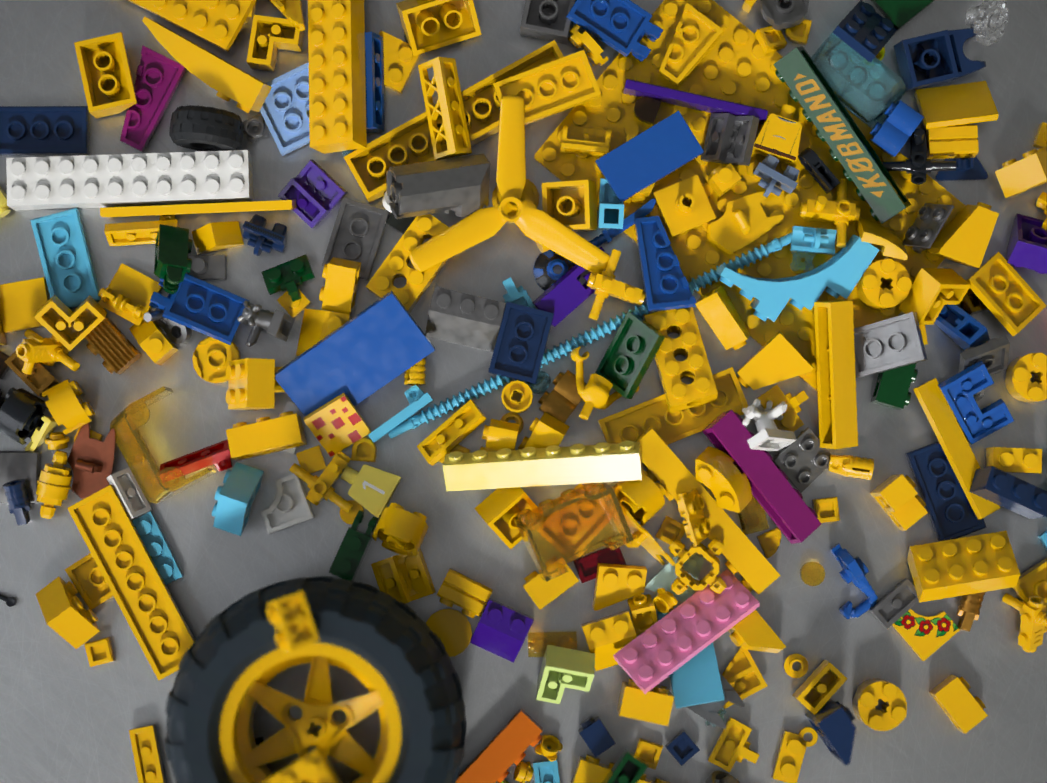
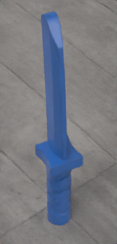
M654 198L626 217L623 220V229H605L602 231V234L589 242L596 247L601 246L606 241L610 243L612 238L635 224V218H642L653 210L656 200Z

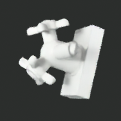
M755 399L753 405L742 409L746 416L742 424L747 426L750 420L753 419L758 431L756 435L747 440L750 449L780 452L795 442L797 438L793 431L779 430L774 422V419H783L782 414L786 411L787 404L783 401L772 408L773 402L769 400L766 403L767 408L762 411L757 409L761 400Z

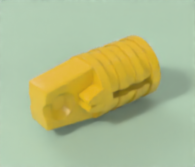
M425 358L405 371L404 385H426Z
M830 455L828 470L846 477L871 480L874 470V459L852 455Z

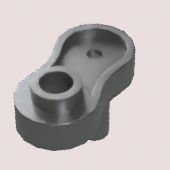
M152 308L151 312L144 314V320L146 322L154 321L165 331L167 337L173 343L187 342L192 336V329L162 317L164 310Z

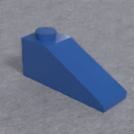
M944 305L934 322L963 350L983 345L990 340L987 328L957 305Z

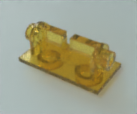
M577 632L528 633V657H544L547 645L577 650Z

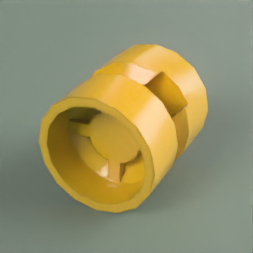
M512 381L502 390V403L509 412L523 413L532 404V390L529 385L522 381Z

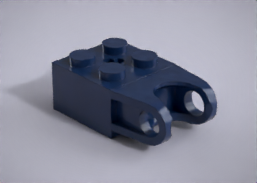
M978 29L944 30L905 39L894 45L904 92L950 82L985 68V61L969 60L963 53L964 42L969 38L979 35Z

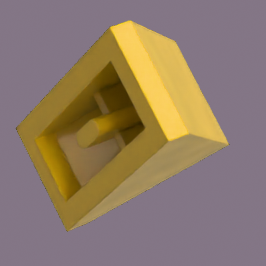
M239 221L211 222L192 231L197 255L244 245Z

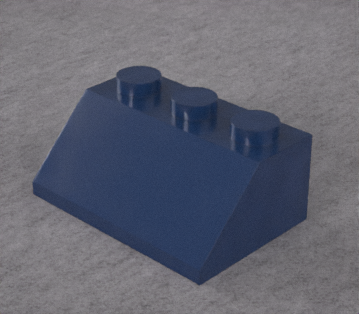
M829 699L816 715L809 711L805 716L831 754L847 766L850 764L856 727L852 722L855 720V717L843 704Z

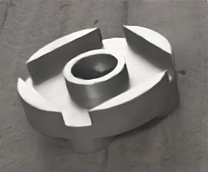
M761 0L760 11L763 18L774 29L792 28L805 20L809 0ZM780 2L790 4L787 9H783L780 7Z

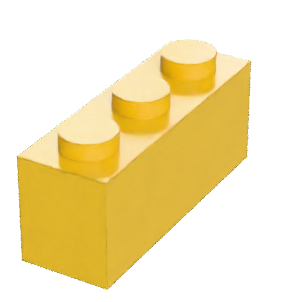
M293 411L280 413V417L274 419L262 417L256 419V423L248 425L247 422L233 424V428L226 429L231 458L239 461L307 445L301 416L294 414Z

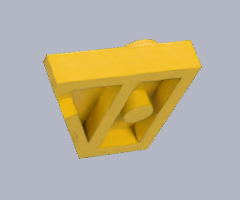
M740 647L722 673V676L743 700L766 688L767 684L749 651ZM727 701L723 708L726 709L734 704Z

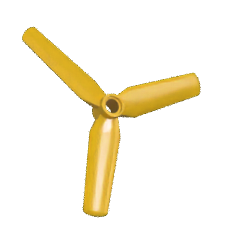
M516 95L502 97L496 183L502 201L498 206L478 209L411 250L409 257L412 265L417 271L423 272L493 237L507 221H514L526 237L590 272L601 274L606 269L610 258L607 253L544 211L525 207L521 203L520 198L526 183L524 99ZM513 202L516 204L517 213L514 216L505 214L504 206L506 203Z

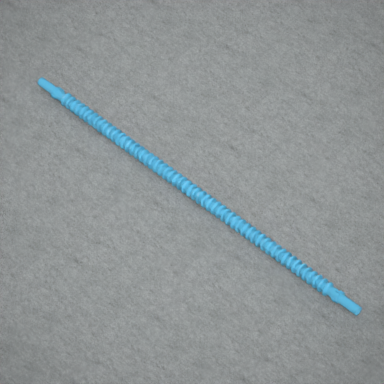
M792 232L781 238H774V240L766 245L761 244L760 248L754 247V251L748 250V254L742 253V257L736 256L734 261L730 259L728 264L723 262L722 265L736 272L739 268L743 270V266L749 267L750 263L755 264L757 259L762 261L763 256L768 258V254L780 251L782 247L790 244ZM711 268L709 273L704 272V275H698L697 279L691 278V282H688L691 293L693 294L694 290L699 291L700 287L706 288V284L712 285V281L718 282V278H721V275ZM643 303L640 307L635 305L634 310L628 309V311L636 313L642 319L643 315L649 314L647 303ZM622 312V316L616 315V318H610L609 322L603 321V325L597 324V328L591 327V331L585 330L583 335L578 333L577 338L572 336L571 341L566 339L565 344L560 342V346L556 347L554 345L552 350L548 348L547 352L544 353L540 368H542L543 364L548 365L549 361L555 362L557 357L561 359L563 354L567 356V352H571L581 345L586 347L587 342L592 344L593 339L598 341V337L602 336L604 338L606 333L610 335L612 330L617 331L627 313ZM499 375L495 378L491 376L489 381L484 379V383L478 382L477 387L472 385V389L468 390L466 388L464 393L460 391L458 396L452 395V399L446 398V402L440 401V405L434 404L433 408L427 407V411L421 410V414L409 417L407 421L400 423L389 431L388 434L392 439L410 429H416L424 422L428 424L430 419L435 421L436 416L441 418L442 413L448 414L449 410L454 411L455 407L460 408L461 404H466L467 401L473 400L475 397L479 399V395L485 396L487 391L492 393L493 388L498 390L499 385L504 387V383H510L512 379Z

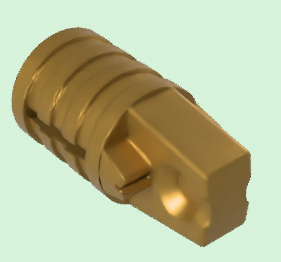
M986 592L962 596L956 615L960 616L957 626L959 629L970 632L973 621H978L981 604L984 599L983 596Z

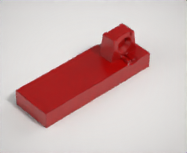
M228 439L160 464V477L163 483L211 465H215L219 472L231 468L232 460Z

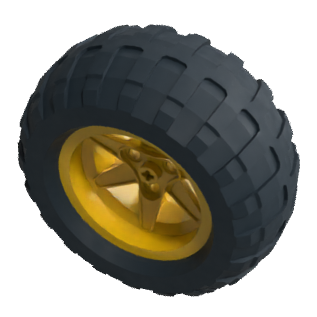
M327 576L297 578L277 582L247 594L215 616L184 654L179 664V671L173 688L169 692L166 702L167 738L164 739L166 758L168 762H171L176 783H259L274 774L266 763L298 753V759L309 753V747L316 746L321 748L326 759H328L329 755L362 773L350 783H455L463 759L467 729L465 704L459 676L445 650L446 648L436 633L408 605L378 590V588L361 582ZM303 590L320 640L289 652H283L282 648L280 649L275 641L276 630L274 624L270 623L266 614L267 603ZM311 663L304 700L294 698L267 686L280 672L296 665ZM329 664L353 674L366 686L370 693L333 703ZM257 703L285 725L284 728L258 746H256L253 730ZM291 707H300L302 717L299 719L293 718L290 713ZM378 709L381 736L377 753L373 759L347 732V729ZM335 710H343L346 714V720L343 722L336 721L333 716ZM313 724H315V725H319V724H320L322 728H321V729H320L319 727H318V728H314V727H313ZM309 780L302 781V783H312Z

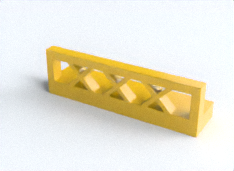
M437 57L418 65L435 160H441L452 155L471 154L472 149L455 58ZM431 67L434 70L432 81L429 79L427 71ZM434 91L438 92V101L436 104L433 103L432 99ZM439 114L443 120L440 128L437 126L436 121ZM443 138L446 139L448 150L442 152L441 142Z

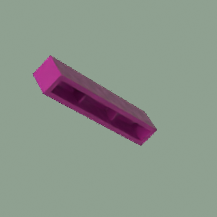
M732 410L722 413L702 430L716 449L726 453L734 460L733 464L741 474L745 473L751 486L752 495L791 544L802 543L821 525L817 519V513L806 505L802 500V494L791 486L787 481V475L776 467L772 456L767 451L750 449L747 440L755 434L748 431L742 424L743 420L740 415Z

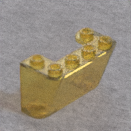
M604 482L582 483L580 488L565 490L560 494V497L554 500H544L539 503V507L533 510L525 509L517 514L514 522L544 581L547 582L568 572L567 567L564 566L565 564L602 546L614 550L634 540L612 486Z

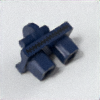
M257 214L252 217L250 222H244L242 226L244 229L243 238L248 239L247 245L254 247V255L260 256L262 251L271 253L272 249L281 253L284 252L286 248L287 226L275 223L272 231L264 228L266 219Z

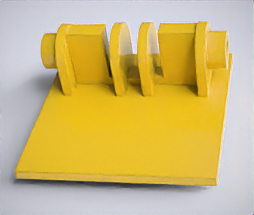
M121 263L109 286L106 289H100L98 296L101 297L99 304L114 314L140 326L144 319V314L150 309L149 304L153 292L159 293L162 287L159 286V282Z
M696 488L688 494L687 492L677 494L678 499L676 500L679 511H685L680 516H686L687 518L682 523H688L684 525L686 537L690 538V542H693L694 546H697L709 537V532L711 531L710 522L703 513V498L698 494Z

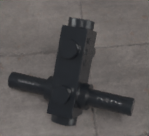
M921 128L915 129L911 135V159H906V162H882L888 171H906V174H911V182L914 184L925 183L926 173H931V171H956V161H931V159H927L926 131Z

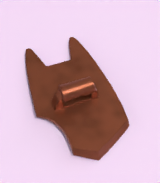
M90 422L82 426L77 435L67 462L73 470L71 489L82 500L110 485L106 478L113 471L116 446V430L114 428L110 430L104 442L90 438Z

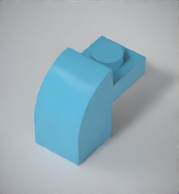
M600 178L598 228L623 229L624 202H619L607 180Z

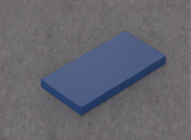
M677 111L597 159L595 163L619 202L622 203L700 156L704 151L681 113Z

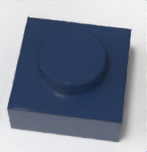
M684 730L665 745L681 766L700 751Z

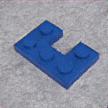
M982 361L938 384L971 445L1014 421L1002 399L981 410L977 405L973 395L994 384Z

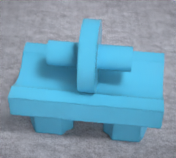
M793 226L790 251L834 255L837 230Z

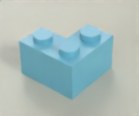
M239 462L235 463L232 471L227 470L223 480L224 485L223 487H218L214 498L218 502L215 503L212 511V516L215 517L213 527L238 536L242 535L250 518L252 503L261 488L264 471Z

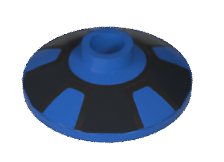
M548 250L541 253L535 261L533 269L535 281L541 289L546 291L576 264L554 251ZM556 265L562 268V272L559 274L553 272V267Z

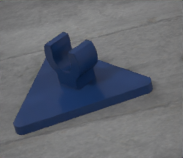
M977 156L974 158L944 159V161H956V171H938L935 176L937 181L986 180L988 178V174Z

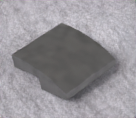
M711 113L701 160L749 166L759 118L755 116H734L730 113Z
M0 451V503H8L3 484L19 479H24L26 482L25 486L27 487L30 502H39L37 501L38 495L36 494L37 480L40 475L39 451Z

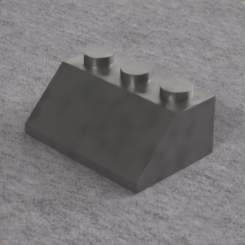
M435 287L425 335L430 338L494 352L506 303Z

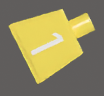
M364 464L359 472L346 466L340 479L352 485L347 493L350 497L375 517L380 518L402 477Z

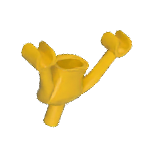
M581 346L571 351V358L576 362L577 392L585 402L579 417L583 420H588L593 408L607 409L622 395L616 391L609 396L613 384L598 374H590L587 384L584 385L583 360L589 357V352H585L581 357L579 355Z

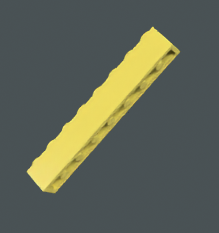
M623 441L614 444L600 442L595 445L574 444L567 447H559L557 445H551L547 448L525 447L519 450L503 448L498 451L477 450L472 453L455 451L446 454L443 462L446 491L642 480L643 469L640 442Z

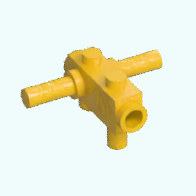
M841 178L838 179L840 183L837 188L836 201H827L825 196H819L817 200L807 199L806 203L801 202L800 217H804V221L834 223L837 226L836 246L844 248L846 247L847 226L852 225L853 221H859L860 207H856V203H850L847 200V179Z
M612 249L605 271H602L601 274L590 273L586 286L595 290L594 294L596 295L588 317L590 319L598 320L605 298L608 299L609 295L634 305L641 306L646 295L642 289L615 280L616 275H614L622 253L619 250Z
M27 329L24 336L28 339H23L22 344H19L16 348L17 357L24 361L22 372L28 375L32 373L35 363L54 366L55 362L60 361L72 371H77L80 367L77 361L68 356L69 350L53 335L51 338H43L32 329Z
M339 451L319 477L316 475L312 476L296 463L291 466L289 471L308 484L307 487L310 490L305 498L317 506L323 499L326 501L329 499L346 513H349L353 505L334 492L335 489L332 487L351 460L345 453Z
M1006 593L1002 601L1020 611L1021 614L1018 645L1026 652L1032 653L1037 651V647L1042 645L1044 633L1047 632V603L1039 596H1031L1029 601L1024 603Z

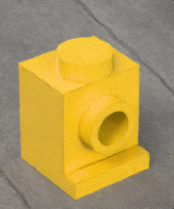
M731 163L727 166L725 164L719 165L705 178L719 198L736 186L742 179Z

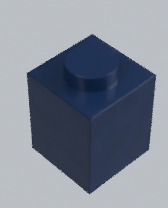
M591 716L580 724L582 728L578 730L579 734L595 758L616 744L599 716L595 719Z

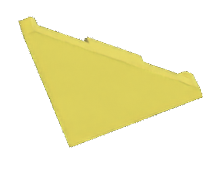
M43 416L41 418L44 424L41 428L37 427L30 443L24 448L25 451H37L45 442V438H48L49 434L53 433L58 427L53 416Z

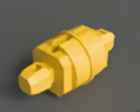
M57 450L51 461L54 464L47 463L45 468L41 469L39 479L37 480L36 494L38 495L37 501L44 503L40 509L42 518L51 519L56 510L54 505L61 506L63 500L67 499L69 490H71V468L64 467L67 464V452Z

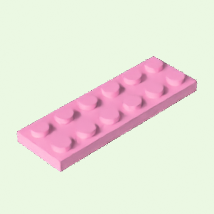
M728 569L719 575L727 585L720 594L710 589L708 584L703 590L697 591L613 655L615 661L644 694L760 606L759 601Z

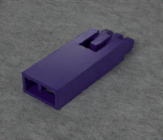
M577 264L533 301L538 310L554 313L552 322L554 327L595 292V290L586 286L591 272L583 276L586 280L583 285L578 281L577 277L586 269Z

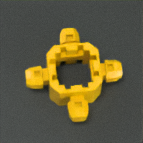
M715 538L707 545L708 548L702 543L694 546V543H692L686 549L684 543L675 539L670 544L669 550L675 557H679L675 563V574L678 577L672 583L671 589L677 595H680L688 589V586L693 590H703L709 584L710 589L720 594L727 585L720 576H716L720 571V559L716 555L722 552L725 544L720 539ZM695 552L703 555L713 567L700 581L694 579L683 567V564Z

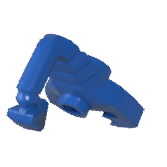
M838 543L830 551L842 567V571L839 574L847 584L852 582L867 596V599L857 607L853 608L851 601H848L839 610L846 619H850V617L858 618L875 606L878 597L865 578V575L869 572L866 565L858 556L853 558Z

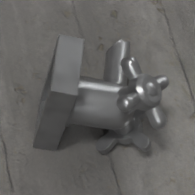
M244 301L245 308L242 315L237 318V321L243 322L244 325L249 324L252 326L245 345L250 347L256 344L263 330H266L267 333L280 340L287 341L295 319L281 311L275 310L272 313L269 310L261 309L262 306L259 304L254 305L250 304L249 301Z

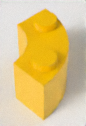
M708 446L695 459V480L703 483L712 491L716 498L717 507L740 513L752 500V490L745 473L741 474L733 464L734 460L719 449Z

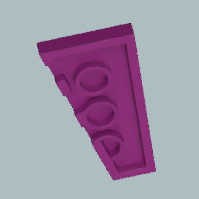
M142 46V56L137 67L134 85L137 103L127 110L120 138L122 143L142 153L187 70L183 65L145 46Z

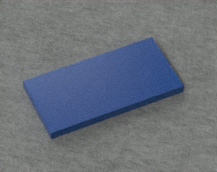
M390 291L275 372V380L304 416H307L342 393H345L352 404L356 406L434 352L435 347L393 291Z

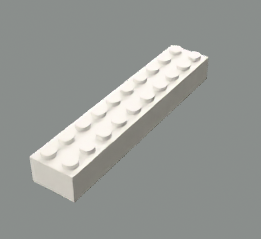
M249 150L6 158L7 206L15 211L254 201L253 156Z

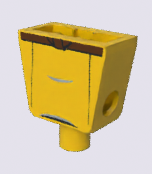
M783 104L779 115L769 114L755 139L752 153L764 157L771 154L778 158L779 162L791 166L795 164L802 131V123L793 120L796 111L795 107Z

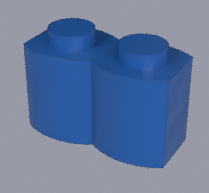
M901 100L897 101L896 104L894 102L890 103L884 112L886 115L882 123L877 122L869 133L872 135L869 141L892 157L899 153L924 118V116Z

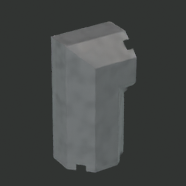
M484 154L390 167L389 171L386 172L387 196H391L393 202L389 203L393 215L396 219L440 212L449 214V210L455 211V216L467 217L478 209H483V206L486 208L489 205L490 162Z

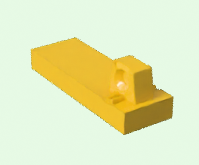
M175 214L160 215L159 221L105 224L104 232L109 246L154 244L160 224L179 227V223Z
M470 399L418 444L417 448L426 461L433 466L480 424L484 423L487 418L476 403Z

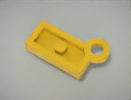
M804 727L798 734L784 730L771 776L773 779L786 783H797L806 747L813 746L818 740L817 732L813 728ZM807 732L812 734L810 741H805L803 738Z

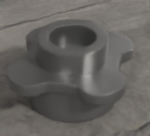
M255 115L253 118L243 121L244 130L248 135L247 139L249 142L254 143L258 138L269 135V128L265 127L263 123L264 118L261 115Z

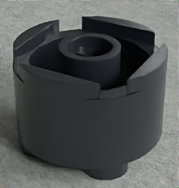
M12 387L7 392L5 402L0 408V432L21 445L26 444L27 442L24 440L27 437L31 439L37 427L41 428L44 424L41 418L46 416L43 414L45 408L49 410L45 401L23 388L16 389Z

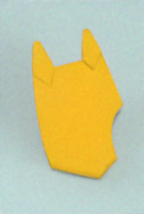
M765 191L756 192L727 202L726 210L721 218L707 225V240L724 252L731 254L763 236L784 218V215L767 217L760 204L766 199L763 196Z
M619 504L617 520L631 534V537L626 539L625 545L629 548H637L642 545L662 566L665 562L659 554L674 566L675 562L659 546L651 534L632 517L625 506Z

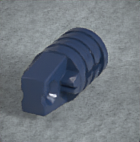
M24 479L13 480L3 484L10 514L14 513L18 526L30 522L29 510H32Z

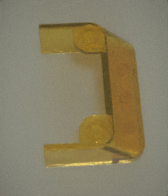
M165 386L128 405L110 423V430L114 428L116 431V443L145 498L152 503H161L216 473L215 469L206 468L186 479L183 472L176 467H167L160 471L138 428L145 425L150 418L148 406L174 393L171 388Z

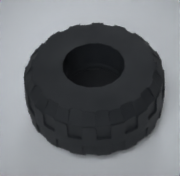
M179 106L172 113L169 136L176 145L192 150H237L242 145L244 124L239 115L227 110L205 106Z

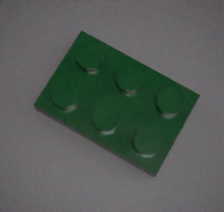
M628 311L595 374L610 381L613 384L612 388L624 398L632 399L665 336L636 313Z

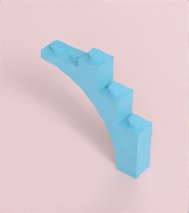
M853 234L846 243V247L842 248L827 262L811 271L796 276L776 279L756 278L738 273L720 264L716 273L721 275L719 281L730 288L734 284L741 288L739 294L750 301L754 297L750 306L755 309L753 313L764 322L768 318L775 322L789 300V303L802 310L805 307L811 311L814 302H817L824 290L836 299L839 295L847 299L879 252V249L868 242L861 241L859 236Z

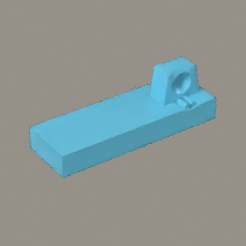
M417 385L405 391L404 394L410 405L368 434L373 442L378 441L400 423L432 402L433 399L429 393H424Z

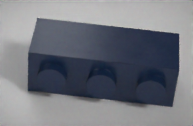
M993 466L976 469L970 488L971 493L1028 519L1047 517V491Z

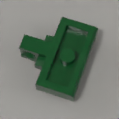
M306 254L262 271L269 294L272 295L287 290L292 301L301 299L298 286L303 284L302 282L315 278Z

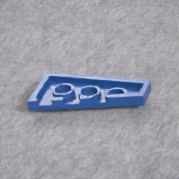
M660 217L635 218L634 223L648 312L696 307V299L689 289V283L686 276L682 273L679 260L672 250L671 242Z

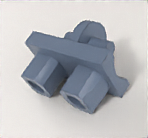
M768 154L762 163L759 162L753 172L754 175L762 178L758 185L766 189L763 196L767 198L770 192L779 196L782 190L791 194L798 184L796 180L799 170L788 165L783 174L775 171L780 160L771 154Z

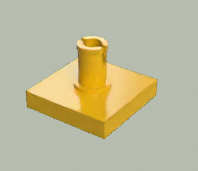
M698 174L653 193L671 238L716 219Z

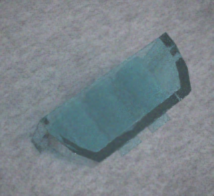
M834 33L829 35L811 57L843 106L871 129L877 122L881 123L885 119L886 115L884 112L890 103L894 102L896 104L906 92V86L902 78L876 57L870 63Z

